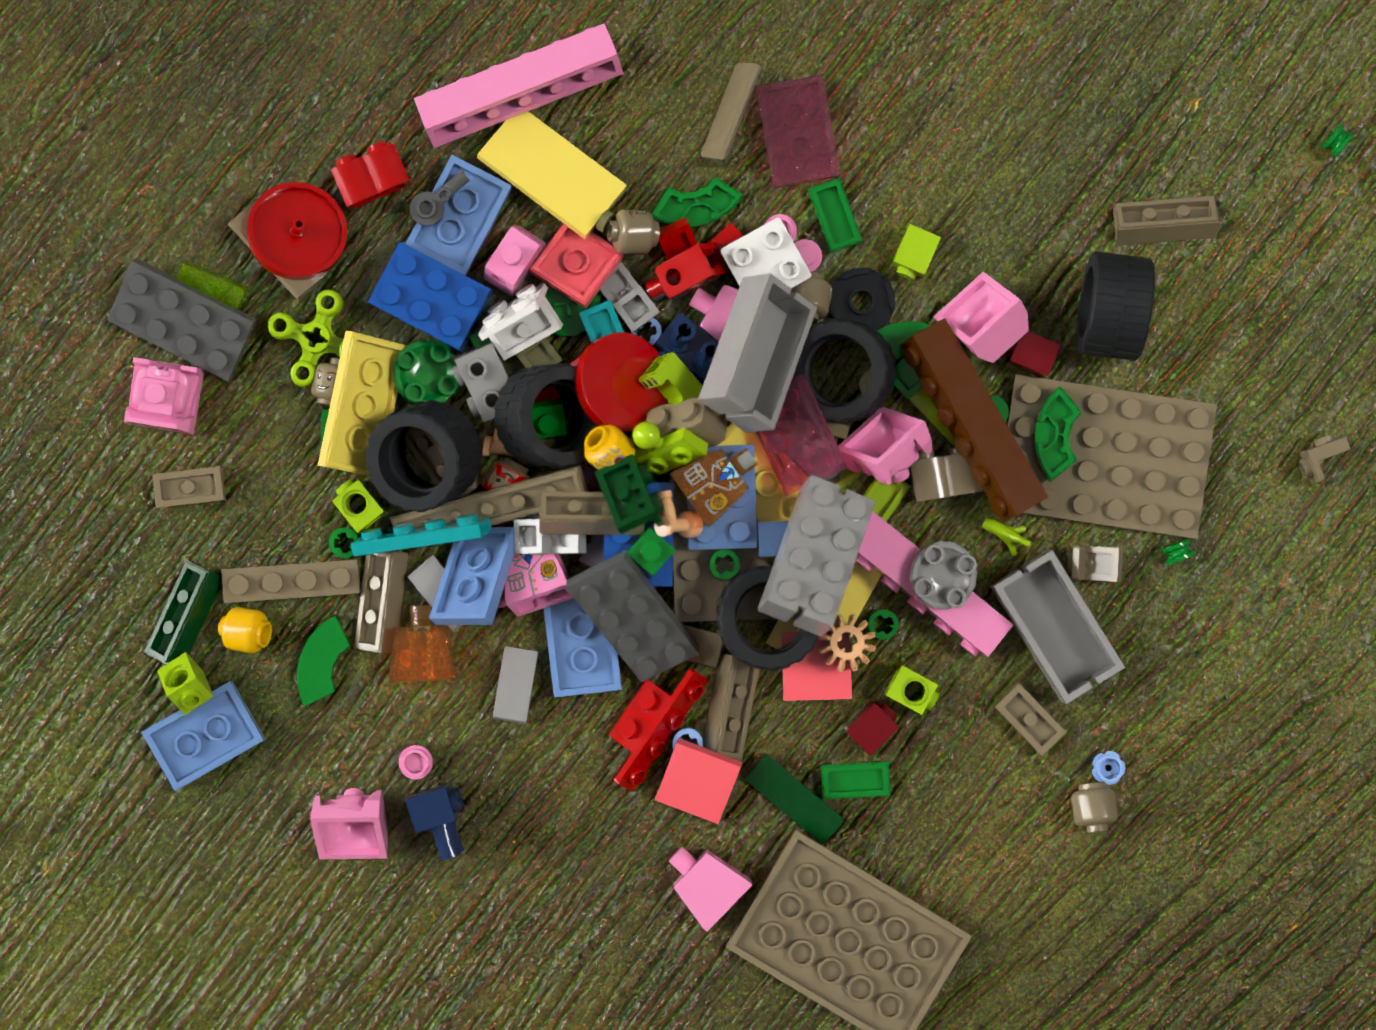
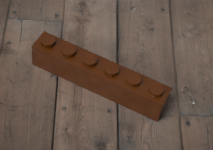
M944 318L900 344L905 361L915 370L920 379L923 392L931 398L937 409L939 420L949 429L955 440L954 443L957 451L967 460L972 469L973 479L983 488L989 499L991 510L1001 519L1002 523L1047 499V493L947 320Z

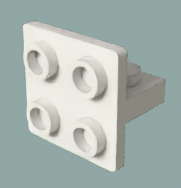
M780 218L766 223L723 247L720 251L739 286L743 277L768 273L773 274L790 288L811 278V272Z
M542 283L537 287L534 284H530L516 294V299L509 303L502 300L488 309L489 314L482 321L483 326L478 336L482 341L489 337L504 361L562 328L563 323L545 297L548 290L546 284Z

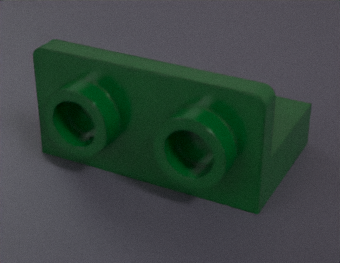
M631 454L613 465L595 471L612 518L620 534H624L652 520L658 527L664 525L661 512L665 511V507L658 492L652 493L649 484L653 483L654 480L646 463L640 465L634 455Z

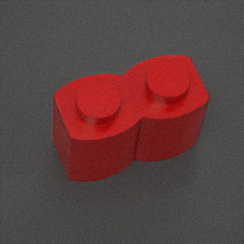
M386 141L378 142L368 147V153L356 158L354 154H351L336 161L337 166L332 168L331 171L349 211L411 185V181L394 143L387 145Z

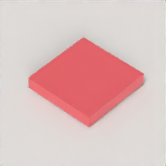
M563 223L529 270L532 275L586 309L625 257V254L618 253L614 249L613 244L594 232H591L584 239Z
M830 631L826 633L829 636L832 634ZM781 632L782 647L790 643L798 632ZM848 633L841 634L842 640L837 642L840 650L845 648L844 652L848 653L851 652L850 638H848ZM817 639L815 647L803 660L790 665L791 667L782 669L783 701L852 699L849 660H846L845 668L842 672L837 670L840 660L838 658L828 666L825 661L832 655L831 651L820 654L818 649L822 646H828L829 642Z
M678 738L655 801L719 824L742 762Z

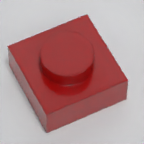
M685 217L659 229L658 242L667 261L697 244Z

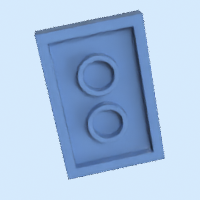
M451 154L432 193H436L461 170L470 181L444 203V214L438 223L424 226L416 222L405 244L467 276L513 186Z
M754 445L709 447L706 456L686 464V471H688L694 464L700 463L708 475L694 486L686 479L687 497L708 482H711L712 464L716 465L715 462L724 457L727 458L717 462L721 469L714 466V482L711 483L730 489L729 481L734 487L742 480L744 481L736 489L732 488L731 491L716 486L709 488L708 485L702 489L704 494H701V491L694 495L696 500H693L692 497L687 499V511L693 510L698 512L703 520V529L700 535L695 538H688L689 550L757 548L755 464L744 470L737 460L747 450L755 460ZM730 461L740 477L717 481L722 470ZM693 468L691 471H689V472L686 473V474H687V475L691 474L692 472L695 471V469ZM694 473L689 479L691 480L696 477L697 473ZM700 476L693 481V484L701 479ZM722 492L727 497L729 503L724 509L713 515L707 509L705 501L711 496Z
M492 527V530L482 538L453 542L429 619L434 624H493L514 556V527Z
M572 598L544 608L554 698L622 690L617 651L577 601Z
M229 681L212 691L214 697L187 715H184L179 710L141 732L174 791L179 790L266 740L233 681Z

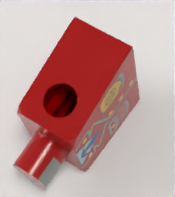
M716 242L700 243L655 268L657 278L647 282L645 286L653 301H657L666 295L669 299L681 298L696 291L698 288H702L728 275L731 271Z

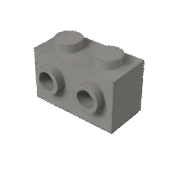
M490 341L455 357L454 361L457 366L451 368L459 386L466 384L471 397L467 398L466 401L473 416L477 417L480 415L483 422L495 417L494 407L499 397L498 393L509 379L498 352Z

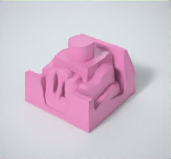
M984 272L933 317L937 322L945 318L960 342L965 344L978 358L991 363L1000 358L1029 331L1028 313L1021 299Z
M133 357L134 370L129 406L126 407L124 423L194 435L205 370L199 367Z
M882 407L838 445L835 450L843 459L848 470L858 474L863 470L866 475H872L879 482L890 485L892 482L899 483L909 477L910 471L908 468L919 458V451L927 454L932 452V438L925 421Z
M350 788L344 792V795H337L336 799L325 801L324 805L321 804L320 796L314 797L310 822L319 859L387 858L388 826L382 790H377L371 795H364L362 790Z

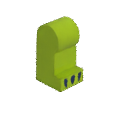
M674 352L658 356L638 379L647 390L656 387L668 399V403L675 406L687 399L699 398L703 387Z

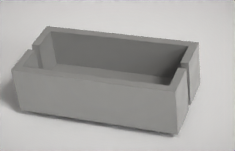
M771 273L742 278L698 398L699 401L718 414H726L725 418L745 432L774 430L817 310L815 305L797 292L790 293L792 288Z
M811 475L800 488L757 611L787 622L797 612L798 608L802 609L803 611L795 618L793 626L822 637L834 625L876 501L848 489L843 494H840L838 492L841 486Z
M1046 550L1021 566L1024 571L1023 573L1020 570H1014L989 586L1061 702L1067 704L1092 689L1091 683L1085 680L1090 677L1092 682L1100 684L1125 668L1053 550Z

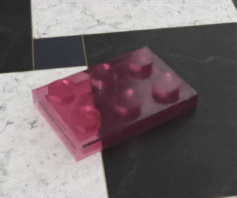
M823 75L756 86L773 188L840 177Z
M801 374L792 378L774 430L756 431L785 496L799 491L811 475L825 479L847 469L805 375Z

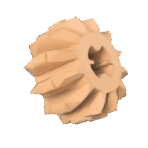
M841 614L837 615L836 622L838 628L836 629L833 626L829 630L832 633L831 636L824 634L818 638L821 641L829 642L828 646H822L818 649L820 654L831 651L832 655L826 659L825 663L829 666L836 658L840 659L837 670L840 672L844 670L846 660H849L852 671L858 670L856 657L862 663L868 664L870 660L862 651L875 652L876 649L873 645L865 644V640L874 638L875 633L869 632L863 635L861 632L867 627L868 622L864 620L857 628L854 627L855 614H850L848 625H844ZM848 633V638L852 636L855 638L856 644L851 646L852 652L846 653L844 652L845 648L839 649L837 642L842 640L841 634Z

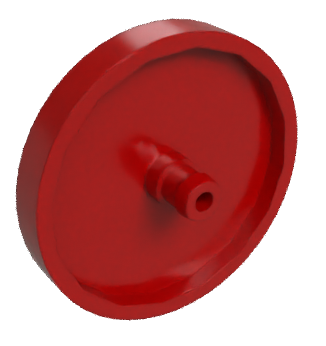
M283 183L264 192L254 203L247 223V239L253 255L265 269L282 278L307 280L326 273L340 259L347 240V222L339 204L324 190L307 183Z
M612 333L593 341L582 353L575 373L576 392L582 408L597 425H613L618 427L623 433H631L639 423L646 422L647 413L650 410L666 405L668 399L656 387L647 390L638 380L659 355L657 350L648 341L631 333Z

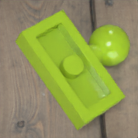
M641 422L633 430V441L638 446L635 451L636 460L640 464L646 463L649 470L657 475L707 455L709 444L686 428L679 429L663 437L660 436L659 428L652 422Z

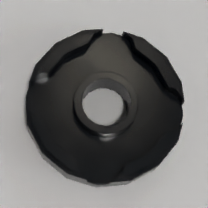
M853 268L841 274L833 283L829 307L832 319H847L864 323L873 330L883 328L891 320L896 307L895 292L890 281L879 272L870 268ZM863 292L870 296L871 306L868 310L859 311L854 308L852 298L855 294Z

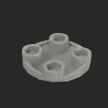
M939 541L927 545L916 555L911 565L910 582L913 592L922 603L933 609L948 610L962 607L976 586L977 562L965 548L954 542Z

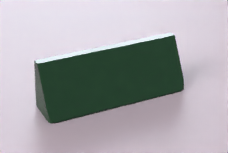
M185 561L144 651L146 654L164 664H168L184 652L188 655L190 654L222 585V575L192 561Z
M767 753L764 754L744 778L822 845L845 821L844 817Z

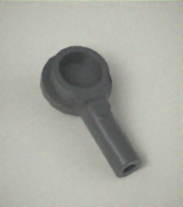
M461 170L436 193L427 191L416 195L410 205V213L413 219L424 226L438 223L444 214V203L467 184L470 179Z

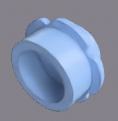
M1107 751L1105 754L1099 753L1092 762L1094 778L1099 782L1104 781L1107 785L1117 783L1125 773V763L1120 760V755L1116 752ZM1108 764L1111 765L1110 771L1105 769V766Z

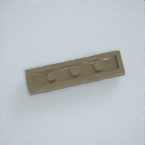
M359 559L221 569L224 603L361 593Z

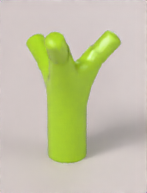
M989 516L986 517L981 528L1003 540L1011 556L1017 555L1014 542L1026 547L1031 546V541L1019 535V533L1026 532L1025 526H1006Z

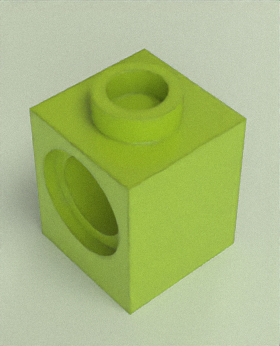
M909 224L891 264L897 268L896 273L910 280H915L916 276L923 278L941 237Z
M349 479L335 491L338 496L332 500L357 533L368 529L388 513L365 482L359 479L355 483L352 479ZM356 494H361L366 499V508L359 514L354 513L350 508V500Z
M186 652L157 670L166 696L184 715H187L214 697L204 671Z
M901 664L898 665L883 693L921 715L925 709L932 710L940 693L935 691L938 684ZM913 681L919 682L923 688L922 695L917 700H909L905 696V687Z

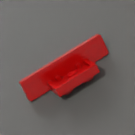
M689 669L672 695L650 680L644 682L609 733L610 737L632 752L614 778L616 784L629 791H633L636 786H639L644 781L647 770L654 760L664 752L667 741L673 732L683 724L688 710L703 695L705 686L708 683L706 677L693 669Z

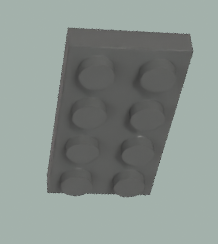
M137 258L131 260L107 321L226 381L233 378L258 320Z
M626 551L567 580L566 589L641 683L699 655V645Z

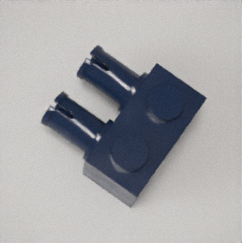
M680 312L657 339L653 347L659 353L658 356L674 352L703 385L719 342Z
M451 781L410 795L405 801L415 833L424 830L432 831L440 861L461 855L464 847L462 846L455 823L462 814V808L465 807L460 788L454 789Z

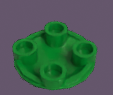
M418 340L407 345L397 355L393 365V381L398 392L408 402L413 404L429 400H436L440 403L446 402L458 388V382L451 369L457 366L454 361L455 356L450 351V348L442 342Z

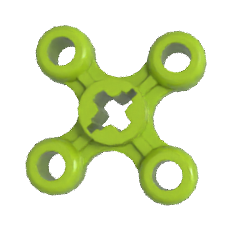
M327 289L318 294L315 301L316 316L310 323L299 324L290 315L281 312L275 313L268 320V331L274 338L278 340L295 339L302 347V356L292 366L290 372L292 381L299 387L307 388L312 386L318 361L324 354L334 353L339 357L341 355L344 338L337 337L333 333L331 326L334 317L341 313L344 303L340 294L334 290ZM328 298H333L334 306L326 309L324 306L325 301ZM285 321L287 324L286 329L278 332V323ZM320 330V335L327 340V343H316L314 347V342L306 336L307 334L317 335ZM308 368L309 376L307 379L302 380L300 372L302 369Z

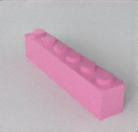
M604 23L588 28L566 39L557 40L533 52L524 53L520 57L500 65L491 66L487 70L461 78L439 89L430 90L414 98L430 141L433 147L436 148L624 73Z
M872 511L856 562L869 572L873 568L884 576L880 581L895 593L900 589L910 597L907 603L918 612L924 614L927 610L937 619L933 624L947 635L954 632L963 640L960 645L970 654L976 657L980 653L989 657L1014 624L973 591L966 600V603L959 608L948 610L933 609L922 603L913 592L910 582L911 565L921 549Z

